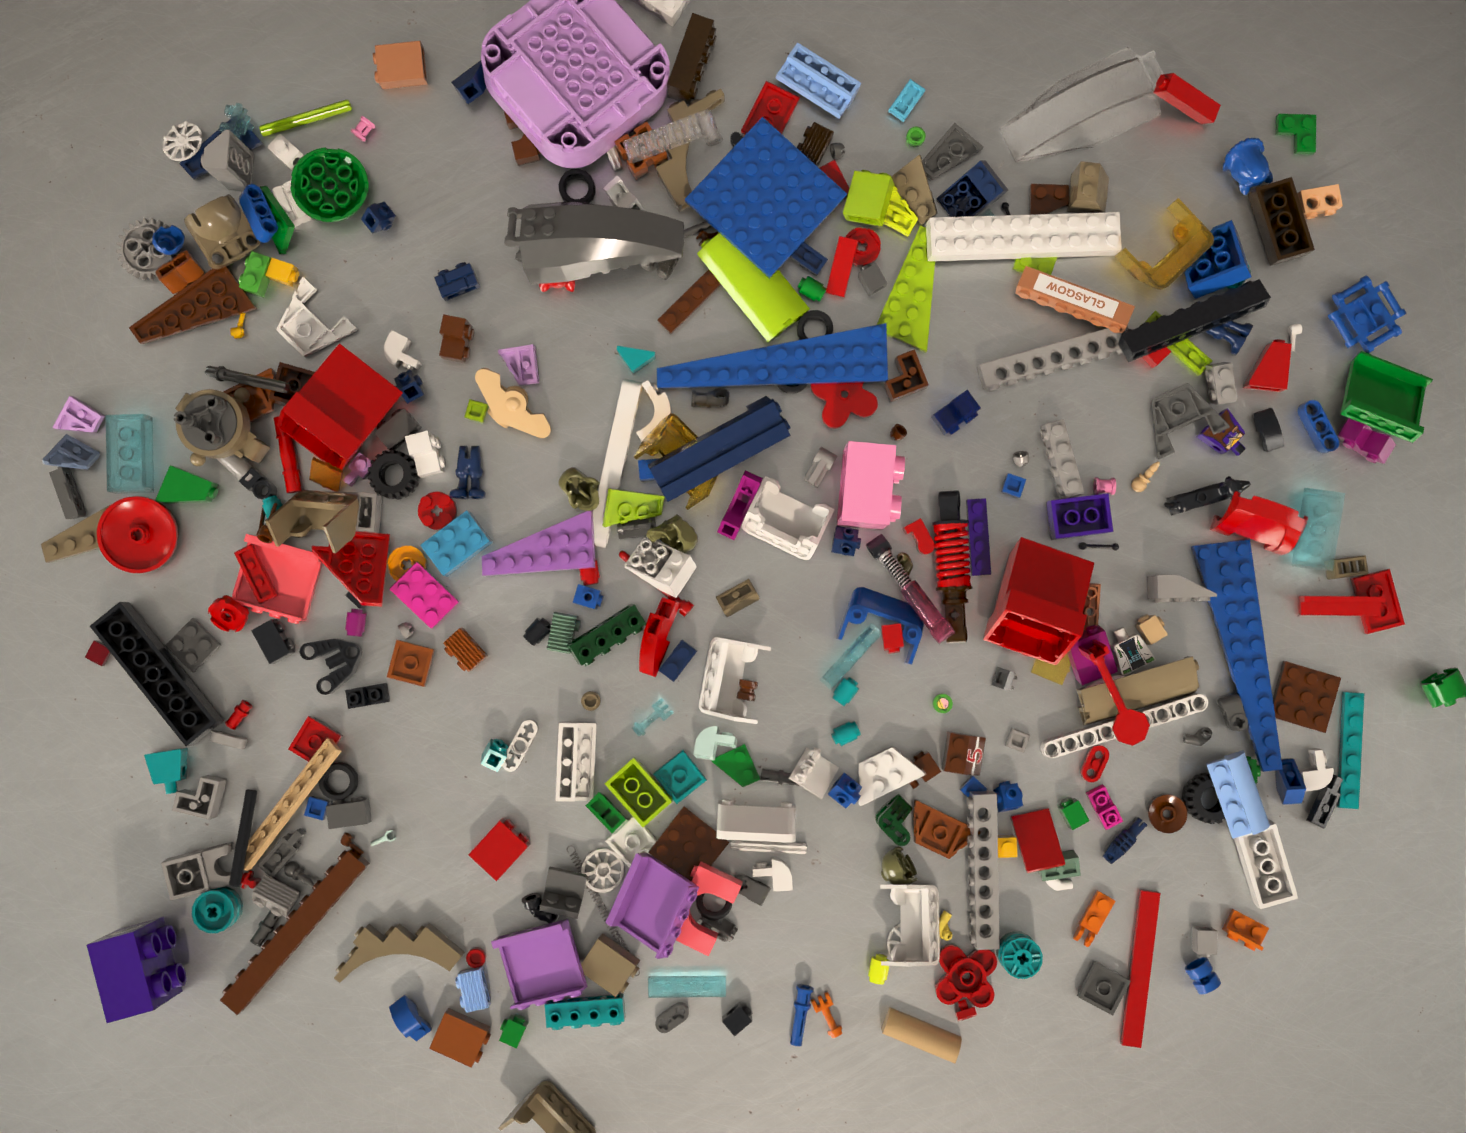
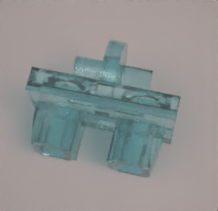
M236 103L235 106L226 105L224 115L231 118L230 124L222 122L219 131L222 133L224 130H230L239 139L241 134L246 135L247 130H253L254 125L249 123L251 117L247 115L248 110L243 108V105L240 103Z

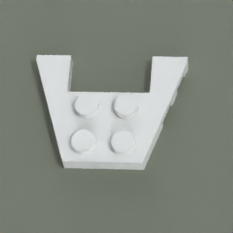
M304 277L301 278L300 285L297 291L294 292L293 299L289 307L286 308L276 329L304 357L358 330L345 316L331 330L325 326L304 305L317 291Z

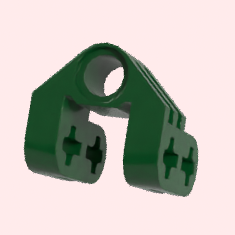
M900 794L886 802L877 811L875 821L895 844L905 846L909 843L911 837L902 823L913 808ZM886 818L891 823L887 825L885 822H883V819ZM897 830L902 834L901 837L895 834Z

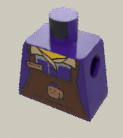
M1227 408L1222 410L1219 415L1229 424V429L1213 435L1208 424L1196 437L1220 454L1231 450L1236 456H1239L1246 449L1239 442L1245 435V431Z

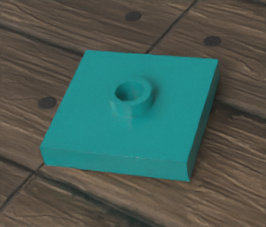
M684 750L653 773L676 804L707 781Z

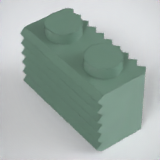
M554 612L547 650L571 654L566 645L575 640V631L579 632L581 621L578 620V616Z

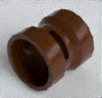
M740 679L739 686L741 689L737 692L736 698L755 701L756 695L754 690L757 689L758 682Z

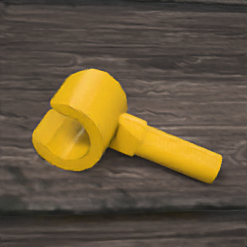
M245 313L240 314L237 327L230 329L231 336L234 339L244 337L243 322Z

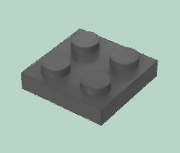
M192 618L165 646L191 672H195L221 644L195 618Z
M1094 961L1077 996L1113 1016L1131 981Z

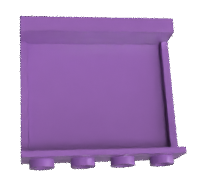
M636 853L606 920V924L611 927L619 926L655 951L657 953L655 958H668L673 951L676 938L681 934V927L689 916V909L697 898L699 886L650 854Z
M568 919L502 935L491 941L493 949L499 948L515 1002L510 1006V1009L518 1008V1010H523L530 1007L531 1004L540 1006L552 999L553 1002L564 999V996L569 995L571 998L577 997L588 987Z

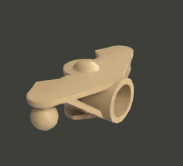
M481 368L476 372L475 380L490 407L487 412L499 425L506 429L510 426L538 438L549 436L551 431L550 424L544 413L533 414L527 407L528 395L520 386L504 387L501 385L500 374L488 368Z

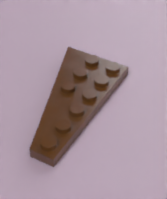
M227 266L221 269L212 268L131 325L129 329L140 344H145L253 311L257 308L246 292L239 288L240 284Z

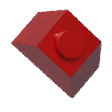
M1281 339L1273 340V342L1267 344L1243 383V388L1275 392L1287 390L1292 344L1285 343V340Z

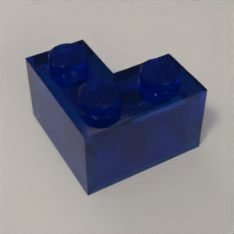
M967 389L948 405L933 414L931 418L943 435L947 433L952 435L960 429L959 425L965 422L968 424L975 419L981 407Z

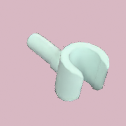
M388 830L384 836L370 842L371 846L385 841H394L396 837L389 839L387 836L389 832L394 830Z

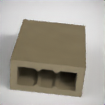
M602 933L581 966L585 976L616 997L619 992L624 993L630 984L627 982L630 976L634 978L640 969L637 966L640 959Z

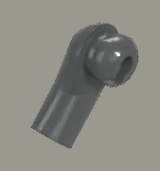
M1205 727L1195 735L1184 734L1183 743L1202 746L1210 740L1212 730Z

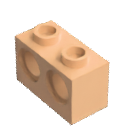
M1339 184L1301 190L1297 193L1306 219L1315 218L1319 214H1324V216L1334 215L1338 209L1343 207ZM1325 198L1330 200L1331 205L1326 203ZM1307 201L1312 204V208L1307 206Z

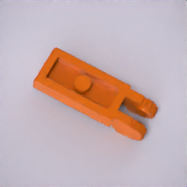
M1097 890L1078 923L1079 926L1073 939L1078 941L1086 928L1089 930V933L1084 940V945L1089 947L1116 901Z

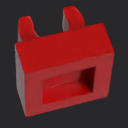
M966 999L958 1001L960 1011L955 1014L958 1022L977 1016L975 1007L968 1008Z

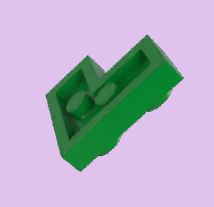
M1278 114L1276 116V135H1294V154H1314L1316 152V115Z

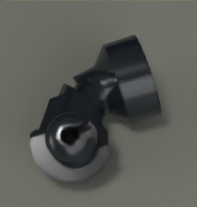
M531 893L522 898L521 901L524 909L529 910L532 915L534 914V917L547 923H553L558 920L559 915L539 911L542 901L539 893Z

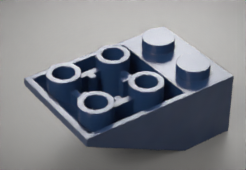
M980 160L936 199L950 217L977 216L1004 195L1008 189L987 161Z

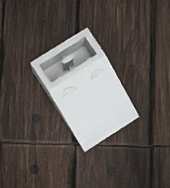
M647 536L643 537L624 565L625 568L660 591L677 598L697 568L690 555L658 541L652 542Z

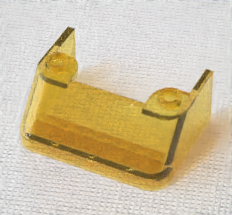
M1179 198L1167 207L1170 213L1179 221L1172 231L1174 239L1179 244L1152 268L1145 261L1138 262L1126 248L1115 256L1136 280L1158 290L1167 288L1214 243L1213 234Z
M671 413L643 439L634 458L637 460L645 453L655 456L658 452L665 456L698 438V436L678 416ZM718 475L686 492L690 495L685 507L687 510L709 496Z

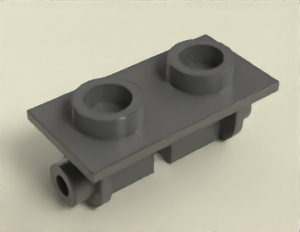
M655 517L632 520L623 524L618 523L617 532L619 539L647 536L648 530L656 527Z
M705 917L697 921L700 925L717 932V938L723 942L732 941L734 937L731 934L735 935L738 930L735 924L726 919H723L721 924L717 923L718 920H709Z

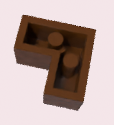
M443 314L439 332L443 336L439 353L442 359L465 363L466 358H469L470 347L468 346L469 341L474 337V329H472L473 326L467 319Z
M915 349L895 358L894 361L900 376L884 383L890 402L924 390L929 386Z

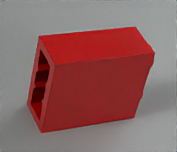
M503 818L468 854L496 881L530 845L528 842L529 838L522 832L518 833L514 829L515 825L510 820H504Z

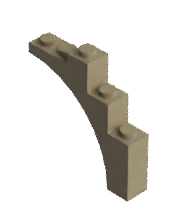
M721 89L710 91L706 94V97L701 100L696 99L692 101L688 107L683 100L680 103L679 101L674 102L667 109L668 117L676 131L671 130L664 134L662 144L670 160L665 159L661 161L656 167V171L679 212L689 207L685 202V198L692 192L686 173L689 144L702 120L713 109L725 102V95Z
M400 923L396 927L391 926L385 933V936L369 924L365 928L361 926L354 936L357 938L353 943L356 946L348 954L350 959L346 963L343 961L335 970L338 973L334 979L340 983L363 963L377 957L392 954H408L423 957L439 964L450 972L465 952L430 923L426 927L422 925L415 933L416 936Z

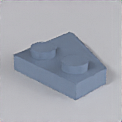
M66 434L42 461L45 465L88 470L100 457L98 451Z

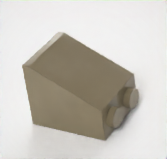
M1081 161L1073 171L1070 178L1067 212L1105 213L1109 177L1100 163Z

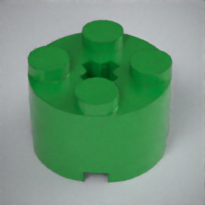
M1458 668L1443 670L1444 673L1441 674L1436 672L1421 681L1422 689L1432 708L1439 707L1442 704L1445 707H1449L1457 703L1456 699L1466 697V682Z

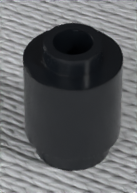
M543 617L541 620L536 618L525 630L526 633L523 637L531 645L535 646L550 633L549 627L551 624Z

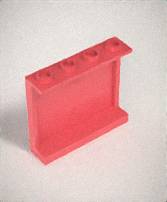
M246 534L244 541L248 542L247 546L250 544L254 545L278 596L259 604L240 566L232 599L239 602L243 607H251L250 611L262 614L263 611L269 612L270 617L278 619L281 616L287 617L288 622L299 624V621H306L323 563L311 551L283 543L277 547L274 541L272 543H264L257 536Z

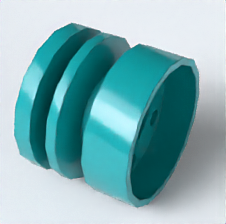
M1012 931L1000 939V949H997L996 955L1000 964L1011 976L1017 979H1027L1034 976L1040 970L1043 963V954L1040 947L1029 935L1019 931ZM1023 953L1025 957L1019 960L1017 957Z

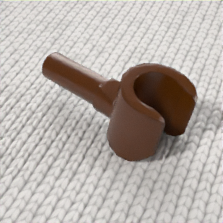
M701 231L696 239H702L698 245L701 246L707 239L714 238L719 232L707 233L706 231Z
M345 832L341 838V844L352 848L361 856L364 852L352 843L354 836Z

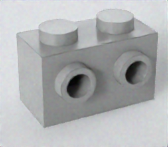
M1221 362L1206 365L1205 377L1208 382L1210 403L1220 405L1237 401L1232 363Z

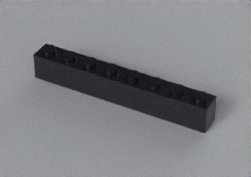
M1260 279L1253 282L1248 281L1241 287L1236 289L1230 288L1221 295L1215 294L1206 301L1195 302L1186 309L1180 308L1171 315L1160 316L1156 321L1151 323L1145 322L1133 330L1128 329L1121 334L1118 345L1127 361L1131 362L1265 308L1271 296Z

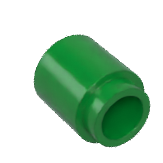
M807 276L806 279L802 277L797 286L800 288L799 293L813 301L817 300L819 302L827 289L823 286L824 284L810 276Z

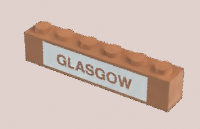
M1025 266L1015 294H1018L1023 299L1034 300L1042 306H1050L1058 312H1066L1077 319L1090 321L1095 326L1109 328L1114 333H1123L1135 308L1131 304Z

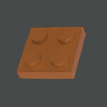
M396 640L387 677L425 687L435 649Z

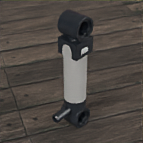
M233 454L226 458L217 459L239 479V482L247 490L252 491L258 499L264 500L277 495L276 486L271 482L265 481L267 477L243 457L239 458ZM264 486L268 487V493L266 495L262 494V488Z

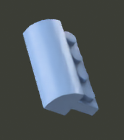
M798 42L776 74L777 80L840 119L846 108L848 109L861 86V82Z
M1244 750L1206 763L1232 839L1250 833L1255 835L1268 829L1270 824Z

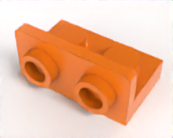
M1232 909L1222 930L1228 933L1227 937L1236 942L1239 939L1244 941V946L1255 951L1258 948L1262 951L1264 947L1261 946V943L1269 928Z

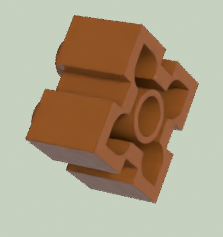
M648 122L635 128V135L629 137L628 134H625L614 141L624 161L627 160V166L635 180L649 173V166L653 165L656 168L661 161L668 159L659 141L656 142L655 134Z

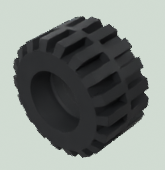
M396 450L382 451L383 454H377L375 456L376 459H372L370 462L372 466L368 467L367 470L370 472V475H367L371 481L369 484L374 488V491L386 498L397 500L402 499L401 497H408L410 492L413 493L415 491L414 487H418L419 484L417 479H420L414 460L407 454ZM399 464L403 469V478L397 485L390 486L385 481V471L389 466Z
M1202 773L1200 774L1201 776L1195 775L1193 777L1194 780L1187 782L1189 786H1184L1183 790L1186 791V794H1182L1188 814L1205 823H1222V819H1226L1219 799L1214 807L1207 810L1204 809L1201 803L1203 792L1208 788H1214L1210 774Z

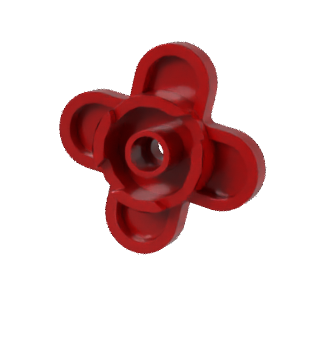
M864 382L811 384L812 393L817 398L826 402L822 411V420L827 427L832 429L842 427L851 413L862 418L870 417L875 413L878 407L877 398L873 393L862 388ZM842 391L848 393L846 398L841 396Z
M949 944L942 947L939 964L946 972V975L936 984L935 992L938 999L944 1004L952 1005L963 997H967L976 1007L984 1008L989 1006L994 1000L995 993L993 987L987 981V977L997 967L995 954L991 950H974L967 956L956 945ZM965 973H969V976L967 978H963L962 976Z

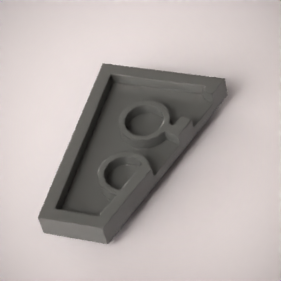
M954 123L922 160L924 170L932 180L983 149V146Z

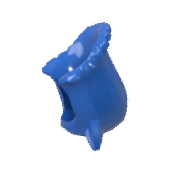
M1246 138L1244 141H1240L1230 149L1224 159L1225 162L1222 170L1224 172L1230 170L1232 177L1239 183V190L1243 195H1247L1251 187L1259 186L1264 182H1273V175L1269 170L1268 161L1262 154L1265 148L1259 138Z

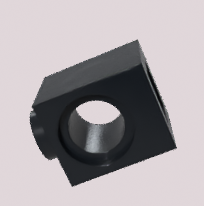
M739 1002L722 1016V1022L735 1037L752 1022L751 1015L753 1013L746 1004L743 1006Z

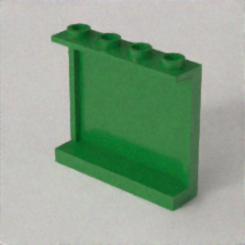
M1360 351L1351 361L1340 415L1413 443L1424 433V427L1419 424L1425 389L1433 379Z

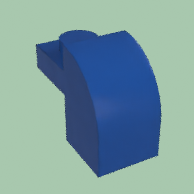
M405 995L389 1006L395 1025L406 1038L410 1036L417 1042L432 1030L431 1025L419 1016L416 1004Z

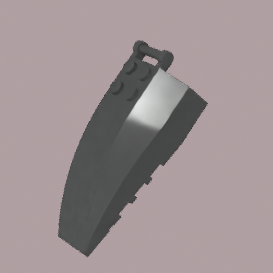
M579 202L530 204L523 209L511 207L507 211L509 221L504 243L509 247L520 246L523 270L530 284L569 282L591 277L590 275L602 272L606 274L610 273L609 270L618 268L625 270L629 269L628 266L641 264V266L653 262L657 263L683 257L684 222L667 216L630 208ZM517 219H521L519 237H515Z

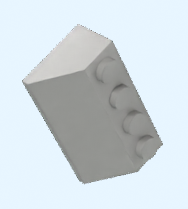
M224 130L204 148L201 164L206 171L228 190L243 191L247 185L252 184L254 153L230 130Z

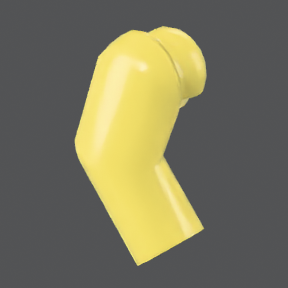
M944 910L939 918V934L941 939L948 941L952 938V932L948 926L952 914Z

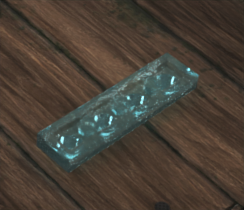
M649 976L648 998L726 997V976Z

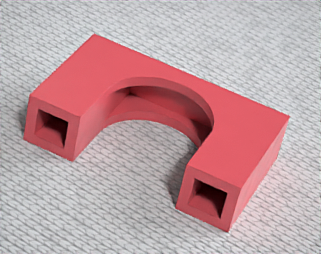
M700 861L699 866L694 865L690 874L693 877L691 882L699 886L697 896L710 893L731 903H734L743 881ZM689 909V916L684 921L681 927V934L676 938V941L709 956L718 933L697 923Z

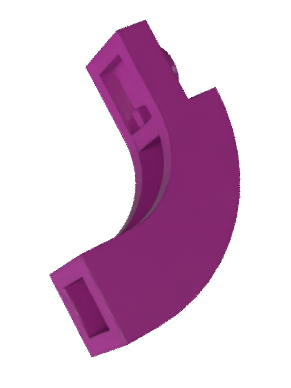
M745 470L717 533L735 540L763 478Z

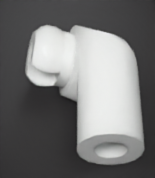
M1071 879L1046 881L1051 888L1057 891L1073 889Z

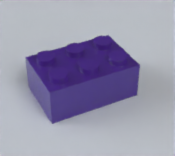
M1108 493L1046 502L1051 540L1114 532Z

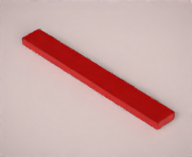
M1141 889L1139 892L1129 980L1131 982L1127 988L1120 1043L1123 1046L1142 1047L1160 892Z

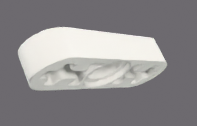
M534 720L524 721L508 748L507 758L502 764L506 771H514L520 766L539 730L538 724ZM531 723L534 732L528 733L527 737L530 738L528 741L525 737L519 735L520 733L524 735L527 731L525 725L528 726ZM517 740L525 742L526 746L523 751H518L515 748ZM511 750L515 754L521 755L520 758L518 756L515 757V766L512 765L511 767H508V762L506 760L511 759L514 755L513 753H510Z

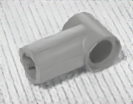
M820 447L804 480L818 488L826 472L832 467L837 455Z

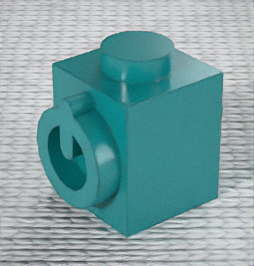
M490 739L482 753L480 764L498 772L507 758L508 745L501 739Z

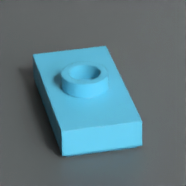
M910 79L888 112L904 122L926 89Z

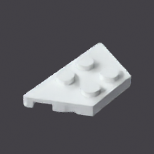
M895 747L885 750L859 763V784L862 786L859 792L861 795L859 805L863 806L926 775V772L914 765L909 758L904 757Z

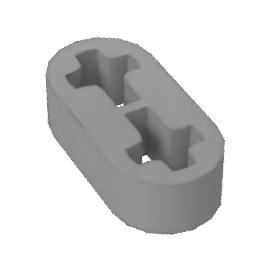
M212 730L209 739L212 742L238 749H245L248 741L247 738L217 730Z

